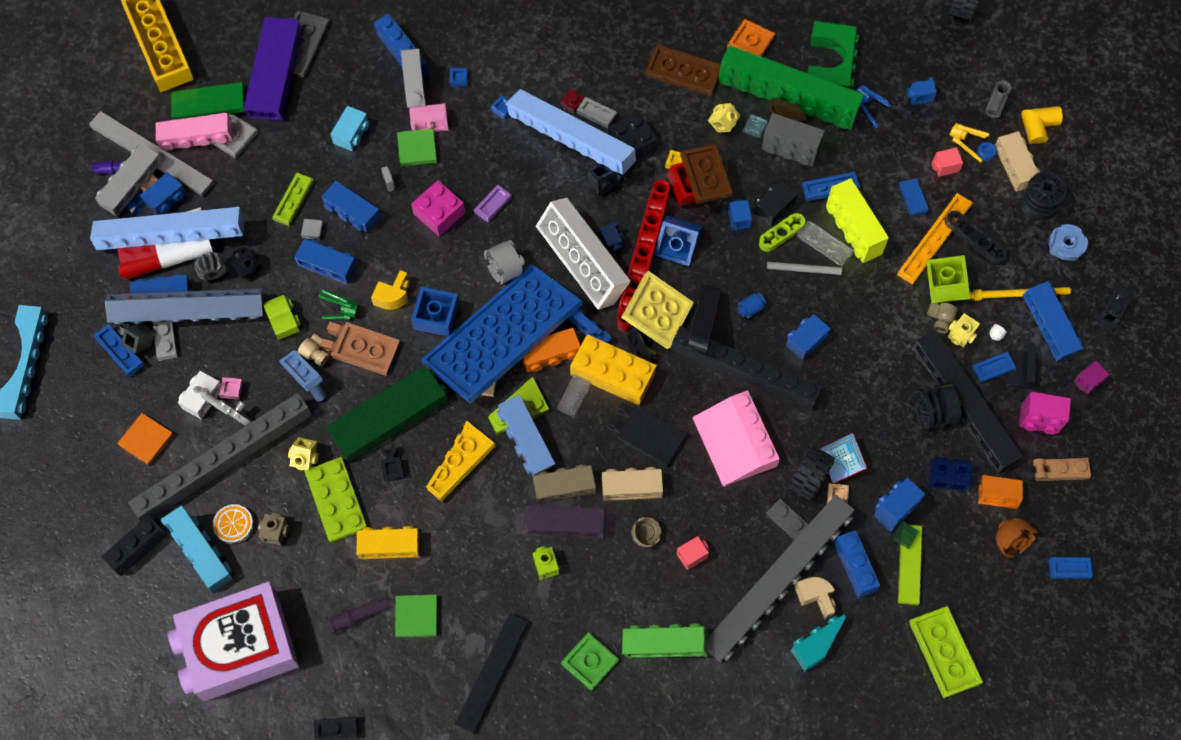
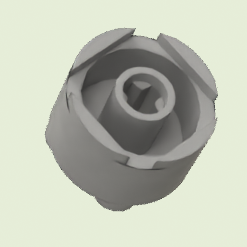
M511 240L504 241L485 250V260L489 259L490 262L488 269L497 282L501 281L500 284H503L522 275V266L525 262L523 257L515 251V245Z

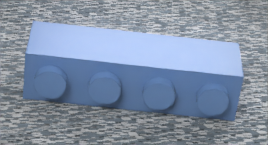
M520 395L499 404V411L496 413L500 421L505 422L507 426L505 431L509 439H514L516 446H514L515 451L519 457H523L525 461L523 466L527 474L531 473L532 476H536L539 472H545L553 468L555 463Z

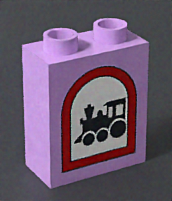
M270 582L173 615L176 629L168 631V639L174 654L183 653L187 667L178 670L180 683L185 694L194 692L201 700L207 701L299 667L277 591Z

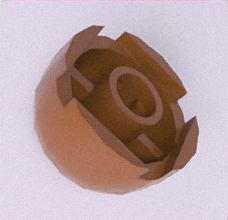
M1015 518L1002 521L996 533L998 548L1007 558L1015 557L1012 553L1019 550L1021 554L1036 539L1034 533L1037 534V531L1026 520Z

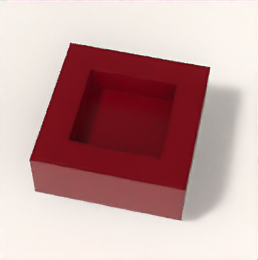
M571 89L560 100V104L574 114L585 98Z

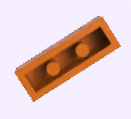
M570 328L547 336L526 354L522 360L527 372H537L545 366H555L566 359L573 360L581 346L574 329Z

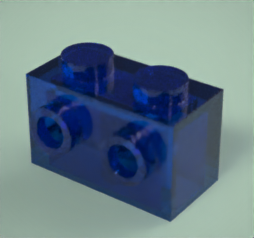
M936 457L929 463L928 487L968 491L971 487L972 462H966L964 459L953 461L947 460L944 457Z

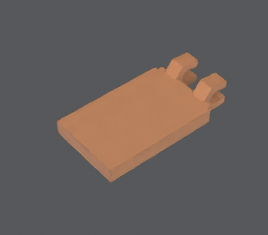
M329 322L327 327L328 334L338 338L336 343L322 339L320 343L322 351L331 353L334 359L387 376L400 340L348 322L343 326Z

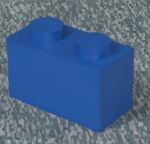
M167 172L144 191L140 197L144 204L156 215H162L167 213L175 203L181 201L186 192L183 185Z
M813 314L810 318L806 317L800 323V327L797 330L793 329L788 334L786 346L803 361L828 337L831 328Z

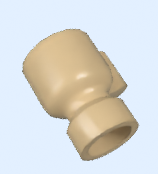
M315 333L311 338L305 339L298 349L299 355L307 360H315V363L320 367L327 362L330 356L324 350L320 351V343L323 338Z

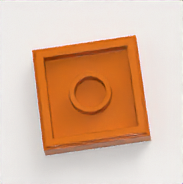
M744 19L728 43V47L731 45L762 57L774 39L775 33Z
M141 413L117 444L150 466L174 434Z

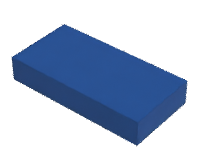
M917 178L899 182L898 186L910 216L927 213L929 208Z
M1009 352L1002 353L972 366L980 384L1015 371L1017 368Z
M1091 557L1049 558L1051 578L1091 579L1093 577Z

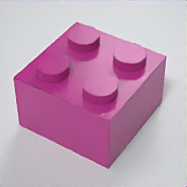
M436 181L411 204L413 214L438 236H441L465 214L464 203L439 181Z
M1030 392L1021 405L1019 427H1023L1028 431L1040 430L1046 434H1058L1069 421L1071 398Z

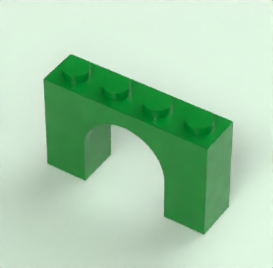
M814 21L810 46L835 50L841 55L843 63L834 68L809 66L807 74L852 89L854 79L851 78V74H854L855 64L852 62L853 59H856L857 49H854V45H857L859 34H856V27Z

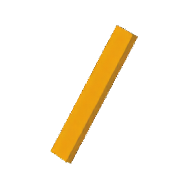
M957 193L898 271L897 275L913 285L927 266L926 260H931L952 232L945 225V218L948 213L955 210L965 215L973 202ZM954 217L951 221L954 223L957 219Z

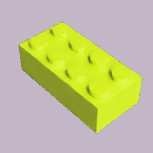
M850 178L831 187L826 208L834 216L837 227L844 232L846 241L849 244L851 243L856 257L860 258L862 263H865L882 255L889 237L852 179Z

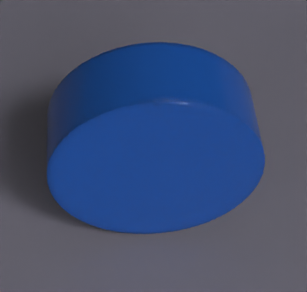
M990 142L981 143L977 150V155L984 161L992 160L996 154V147Z

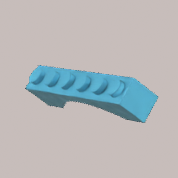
M18 306L15 324L21 336V358L11 379L0 389V418L21 420L22 414L25 413L26 397L30 394L31 378L35 375L34 366L39 358V346L44 339V326L48 323V315L42 307Z

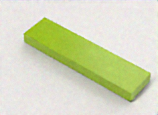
M901 525L898 603L919 605L922 526Z

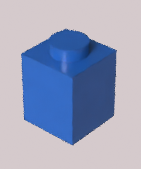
M748 200L730 202L728 213L732 231L750 228L752 216Z

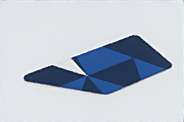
M138 192L127 205L133 217L138 216L143 204Z

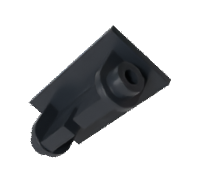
M633 327L627 336L636 356L651 363L656 362L658 354L653 345L646 346V344L650 343L649 337L636 327Z

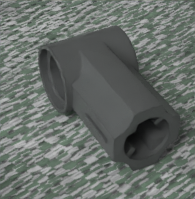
M1001 80L996 83L985 109V113L989 117H1000L1012 88L1009 82Z

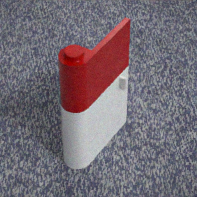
M197 208V209H194V210H191V211H187V212L202 211V210H201V208ZM210 239L117 248L121 264L118 270L121 277H125L128 280L202 257L203 254H212L214 250Z

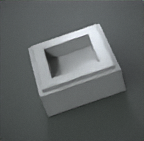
M389 167L381 168L388 192L394 191L395 186Z
M304 219L301 233L302 238L320 240L323 221Z

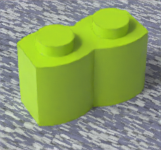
M282 295L263 303L278 340L300 332L297 326L301 324L297 314L292 315L291 310L294 307L290 299L286 300L285 296Z

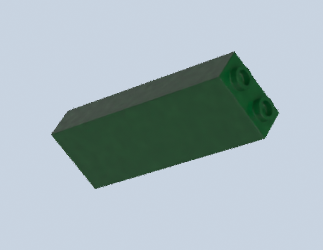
M426 365L422 366L326 426L329 434L348 463L447 402L446 394H448V391L443 384H438L436 381L438 379L437 375L432 369L429 370Z

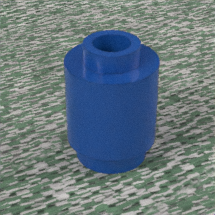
M753 293L738 303L737 310L742 317L750 318L764 309L766 300L761 293Z

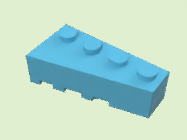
M180 506L161 519L212 593L233 579L230 575L232 569L226 561L224 563L221 562L219 557L222 555L217 547L210 546L208 542L211 539L206 531L201 532L198 526L201 524L195 515L190 517L186 510Z

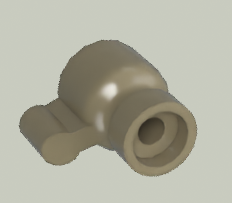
M941 303L940 305L930 304L927 314L938 319L934 324L933 330L940 334H947L950 327L949 324L955 320L958 309L949 303Z

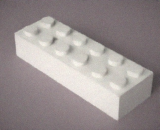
M568 198L551 201L537 223V229L598 310L614 305L630 283L629 278Z

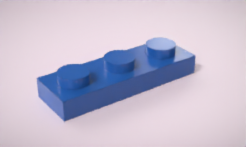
M851 172L802 182L806 202L829 197L831 187L850 178L859 190L860 185L856 173Z
M109 324L93 335L128 377L144 366L134 352L121 345V337Z

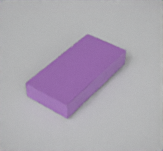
M497 185L474 209V213L489 223L508 203L512 195Z

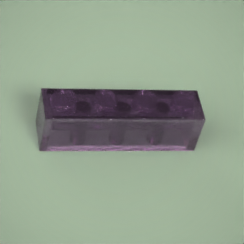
M530 504L524 507L523 532L524 535L603 538L604 510L595 506L589 507V509H581L580 506L561 508L560 505L541 507L539 504Z

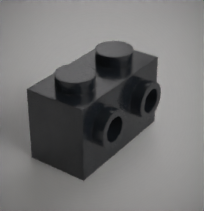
M597 164L588 169L589 184L598 195H601L628 180L629 169L622 175L612 171L603 164Z

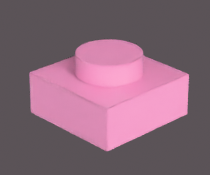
M223 377L219 392L220 398L240 400L243 385L242 379Z

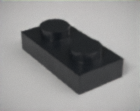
M356 716L314 720V740L358 739Z

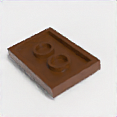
M716 144L681 151L680 156L697 204L732 196L733 192Z

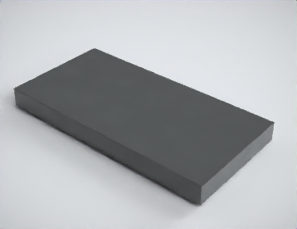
M297 11L293 19L300 21L303 31L298 48L299 51L297 52V60L295 61V69H293V76L305 79L329 27L330 19Z

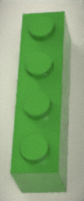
M674 624L670 625L669 628L651 625L649 628L643 629L641 626H630L629 629H623L622 654L627 658L708 656V631L701 624H690V627Z

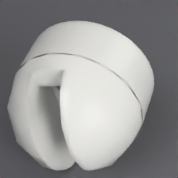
M994 324L990 329V337L996 341L1001 340L1007 334V331L997 324Z

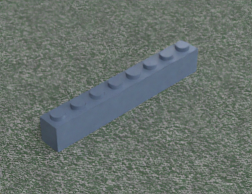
M263 289L108 294L105 299L107 323L123 324L125 322H133L138 324L144 321L160 323L164 320L180 322L183 319L200 321L208 318L211 320H220L221 318L236 320L241 317L257 319L263 316L264 313Z

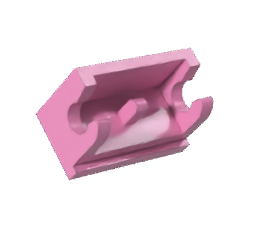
M445 104L409 107L412 131L432 128L434 132L448 130Z

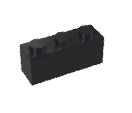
M148 515L101 557L121 577L163 540L167 534Z

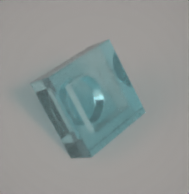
M751 114L743 132L760 138L766 127L767 120Z

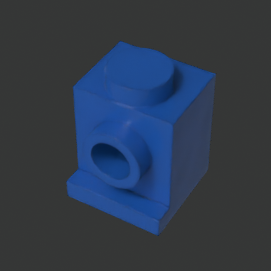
M932 77L928 78V81L912 83L911 87L907 88V96L911 99L912 105L933 102L936 95Z

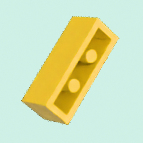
M404 526L402 529L383 527L382 530H374V528L367 527L357 530L356 554L359 559L419 557L418 529H414L412 526Z

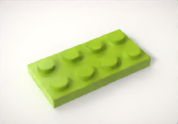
M342 457L305 470L330 543L357 533V530L367 528Z
M948 606L909 621L943 699L983 683Z

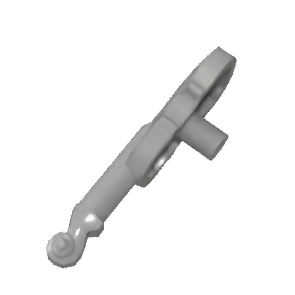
M201 386L194 387V393L200 394L208 403L223 413L230 415L243 425L247 426L253 422L252 419L241 413L246 407V404L239 401L234 408L223 400L219 401L209 394L208 391H204Z

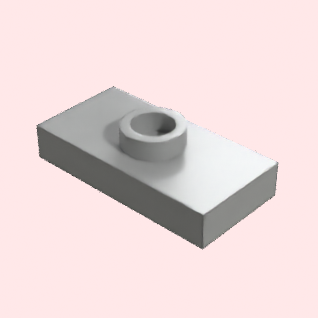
M585 97L577 109V114L607 129L617 116L616 111Z

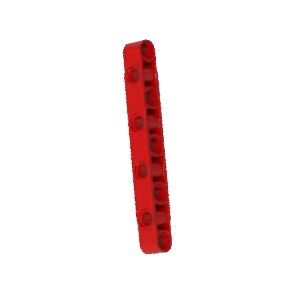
M657 180L654 183L651 196L648 199L627 275L630 283L622 293L617 314V327L622 332H628L633 328V325L621 321L623 319L621 317L636 291L631 286H639L644 274L650 271L669 198L670 185L665 180ZM645 253L647 256H641L640 254Z

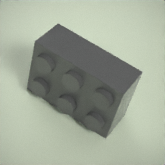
M772 113L765 130L762 150L770 154L780 155L785 159L798 161L803 165L813 166L820 149L824 130Z

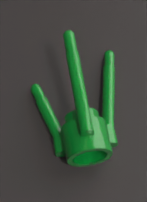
M324 289L321 290L322 293L328 296L319 294V298L342 305L341 313H344V315L322 316L323 320L344 319L350 321L351 317L356 318L359 303L347 300Z

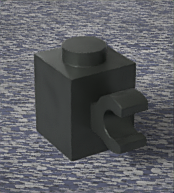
M126 322L125 327L119 325L117 331L123 335L121 345L134 353L151 348L155 331L142 323L132 325Z

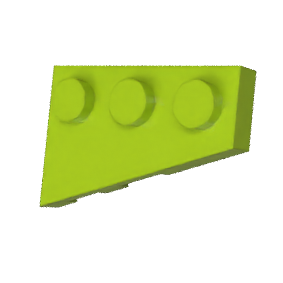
M533 377L507 399L509 400L520 395L532 419L549 412V408ZM498 408L488 416L496 435L505 432L507 428L505 422H501L496 413L499 411Z

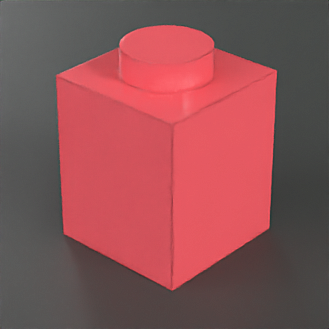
M957 148L936 152L932 160V167L937 172L938 177L959 172L963 164Z
M697 536L677 548L676 554L688 570L708 558L709 547L704 540L701 541Z

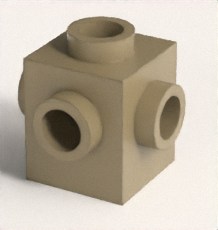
M278 513L265 514L264 519L259 522L258 531L260 533L258 537L264 543L282 546L284 536H287L289 532V525L283 515Z

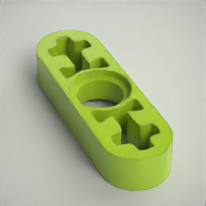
M794 213L762 234L759 241L761 250L770 252L799 233L804 228V216ZM793 221L800 222L799 225L797 223L793 225ZM784 229L787 235L780 236L777 230ZM765 240H766V241H770V240H771V244H769V243L764 244V241H765Z

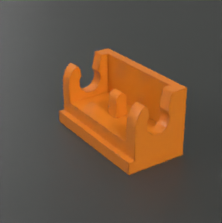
M982 476L981 484H979L978 504L1018 509L1023 500L1022 480Z

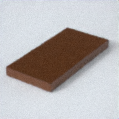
M657 44L646 69L645 76L712 97L719 80L721 64Z

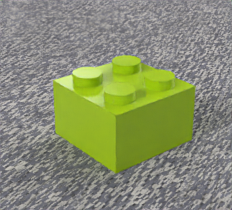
M965 255L926 260L931 304L970 299Z

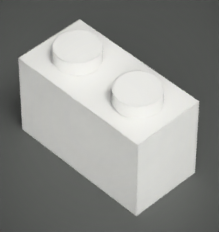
M199 371L191 379L187 390L181 393L178 403L183 410L202 420L211 404L204 400L200 394L194 393V387L201 386L204 391H208L209 394L217 398L221 383Z

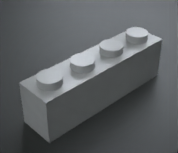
M140 143L138 147L132 150L131 156L122 162L116 174L109 178L106 186L98 191L95 198L98 204L118 217L163 162L160 155L145 144Z

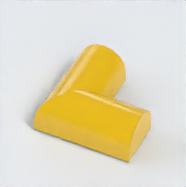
M1060 106L1022 111L1021 115L1029 144L1047 143L1048 135L1045 127L1057 126L1062 123L1063 115Z

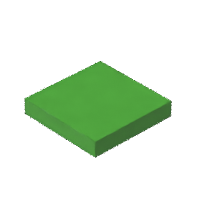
M433 128L397 132L401 167L437 163Z
M437 595L396 596V638L437 636Z
M588 632L561 664L592 691L617 664L619 659Z

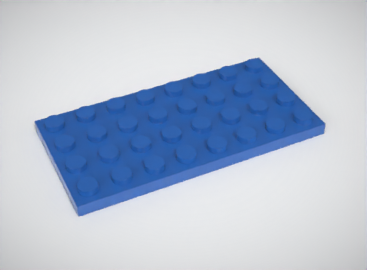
M531 264L522 272V275L511 281L422 358L421 361L429 370L432 369L442 381L471 404L583 305L582 301Z

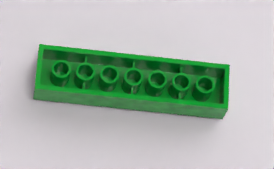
M729 45L721 61L719 82L724 85L738 88L742 92H748L770 101L772 98H777L799 105L800 109L808 116L822 119L824 122H830L843 129L852 130L864 94Z

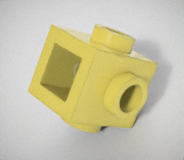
M731 103L718 104L708 121L718 133L730 132L736 125L740 114Z
M964 313L958 322L954 320L948 328L950 330L948 338L955 345H960L964 348L967 342L971 344L976 338L977 334L975 332L980 323Z
M298 437L289 449L288 458H290V466L296 467L298 470H309L313 464H316L318 460V453L316 452L317 441Z

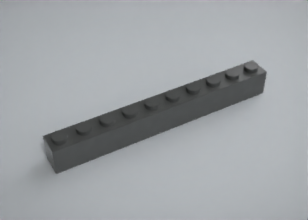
M296 393L130 500L128 504L140 521L148 515L154 519L311 417L312 414L301 396Z
M837 495L828 502L708 637V652L720 663L724 659L728 661L735 653L733 649L736 645L739 644L741 646L748 639L749 636L746 634L751 629L755 631L762 623L760 618L764 614L768 616L773 611L775 601L777 599L782 600L789 592L787 588L791 584L795 585L801 579L800 573L804 569L808 571L815 563L814 557L817 554L821 556L828 548L826 544L830 539L834 541L840 535L839 529L843 525L847 527L854 519L852 516L854 509Z

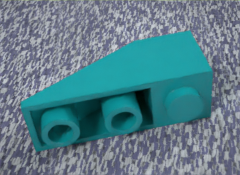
M837 615L827 621L828 625L824 628L818 626L810 632L811 636L806 639L801 637L793 643L794 646L791 652L804 671H807L823 660L846 618L845 615L839 618Z

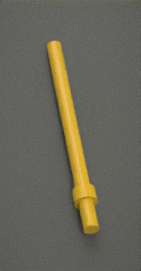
M1070 287L1054 288L1056 295H1070L1071 293ZM973 289L969 294L970 299L979 301L982 298L1023 297L1022 295L1028 289L993 291Z

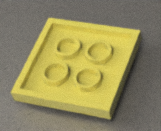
M647 271L621 318L668 349L671 347L679 327L682 326L694 302Z

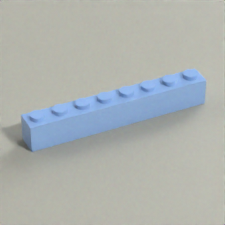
M521 89L507 101L508 113L512 118H516L527 126L547 134L569 148L579 151L582 155L594 159L597 163L609 167L612 171L623 175L636 161L635 148Z
M240 207L93 221L90 239L96 250L237 237L243 236L245 219Z

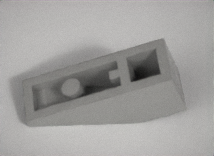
M419 48L401 50L407 107L425 106L426 101Z

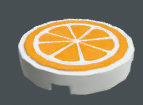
M231 504L223 507L214 517V533L222 542L227 544L243 542L253 531L251 513L241 505Z

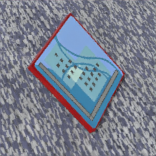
M854 433L820 448L835 457V462L828 473L833 484L868 469Z

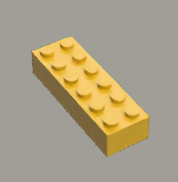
M121 0L160 92L194 80L160 0Z

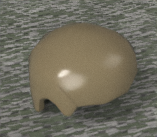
M643 517L633 524L631 535L634 542L639 546L652 547L661 538V528L659 523L653 518Z

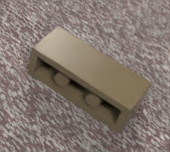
M582 464L568 470L567 468H560L556 472H539L536 476H533L537 504L596 494L591 465L586 466Z

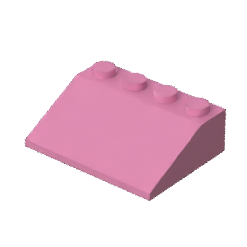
M748 390L731 396L693 417V421L723 487L777 467L779 456Z

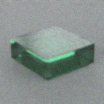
M902 521L891 539L909 549L920 531Z

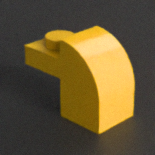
M400 270L393 286L378 282L371 296L373 305L386 310L402 307L408 301L406 291L409 288L410 281L407 273Z

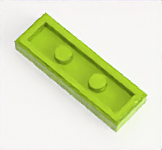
M296 173L272 216L274 221L287 226L291 225L314 183L313 178Z

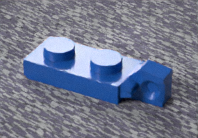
M580 308L567 318L585 335L588 334L608 344L611 342V336L606 331H601L597 323L589 320Z

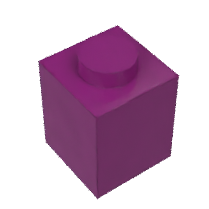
M1095 361L1083 370L1074 381L1078 388L1088 395L1102 384L1110 374Z

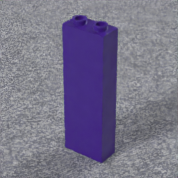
M277 17L264 19L244 105V111L248 118L283 121L293 78V69H295V61L297 60V52L299 51L298 48L303 31L299 20L293 18L279 19Z

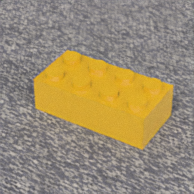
M587 334L570 366V375L640 406L656 374L657 365Z

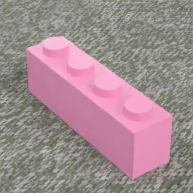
M227 113L156 123V142L161 149L167 151L198 145L206 146L215 142L225 143L233 141L232 121Z

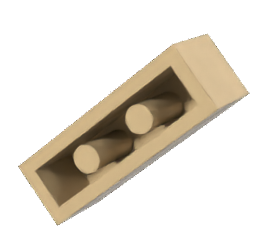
M1019 132L998 138L995 144L996 151L1016 192L1024 190L1030 179L1035 174L1040 173V170L1036 168L1033 162L1032 154L1028 152L1026 141Z
M648 467L645 470L628 468L625 471L609 469L606 472H602L603 501L662 498L661 469L655 467Z

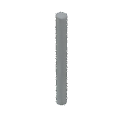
M767 262V269L842 274L841 267Z

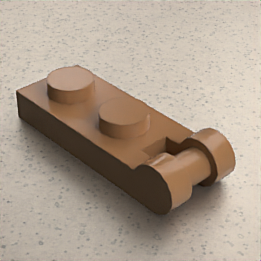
M1040 458L1033 460V465L1037 472L1035 473L1037 481L1079 480L1091 477L1088 458L1046 460ZM1048 467L1049 473L1045 472L1044 468Z

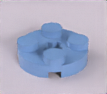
M1071 224L1062 225L1054 229L1049 237L1050 253L1063 260L1076 261L1086 251L1088 239L1084 237L1083 231L1079 227ZM1069 239L1073 245H1066L1064 241Z

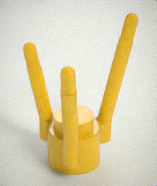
M955 123L950 133V136L954 137L952 142L957 143L975 159L982 162L983 160L961 142L960 139L964 140L968 133L986 138L989 136V133Z

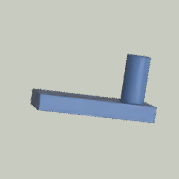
M295 350L279 361L307 392H311L316 401L325 399L326 394L319 384L323 381L321 376Z

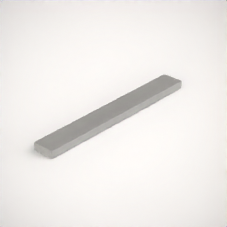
M101 111L89 123L91 128L130 152L135 147H138L140 143L145 144L157 152L163 161L157 169L165 174L167 172L170 173L178 182L202 197L214 184L210 178Z

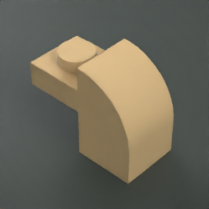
M811 577L796 583L794 588L802 606L817 601L824 619L834 615L836 605L832 598L829 599V596H832L835 590L828 581L818 577Z

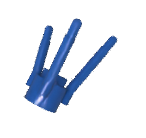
M862 85L857 90V92L864 94L861 108L874 127L878 128V124L864 105V102L869 103L874 98L887 107H891L888 100Z

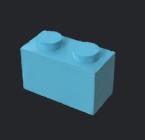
M347 106L331 133L333 144L353 151L355 146L359 145L361 135L369 127L367 114Z

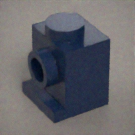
M617 222L600 228V238L609 254H617L624 249L622 246L624 238L622 233L618 232L619 225Z

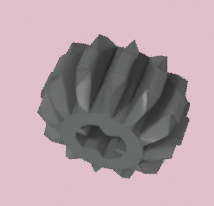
M218 253L203 254L202 257L197 258L194 266L199 279H204L205 281L220 279V276H224L228 271L225 258L222 254Z

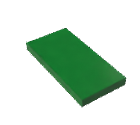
M242 82L171 92L172 120L222 113L234 114L245 112L244 86Z

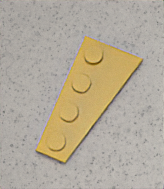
M468 421L463 426L464 429L461 434H458L452 449L445 455L444 462L437 468L426 486L427 490L441 502L495 447L493 441Z

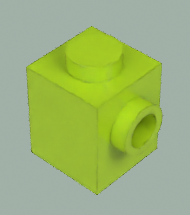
M547 546L537 548L536 552H533V559L539 579L543 580L559 575V568L552 547L547 548Z

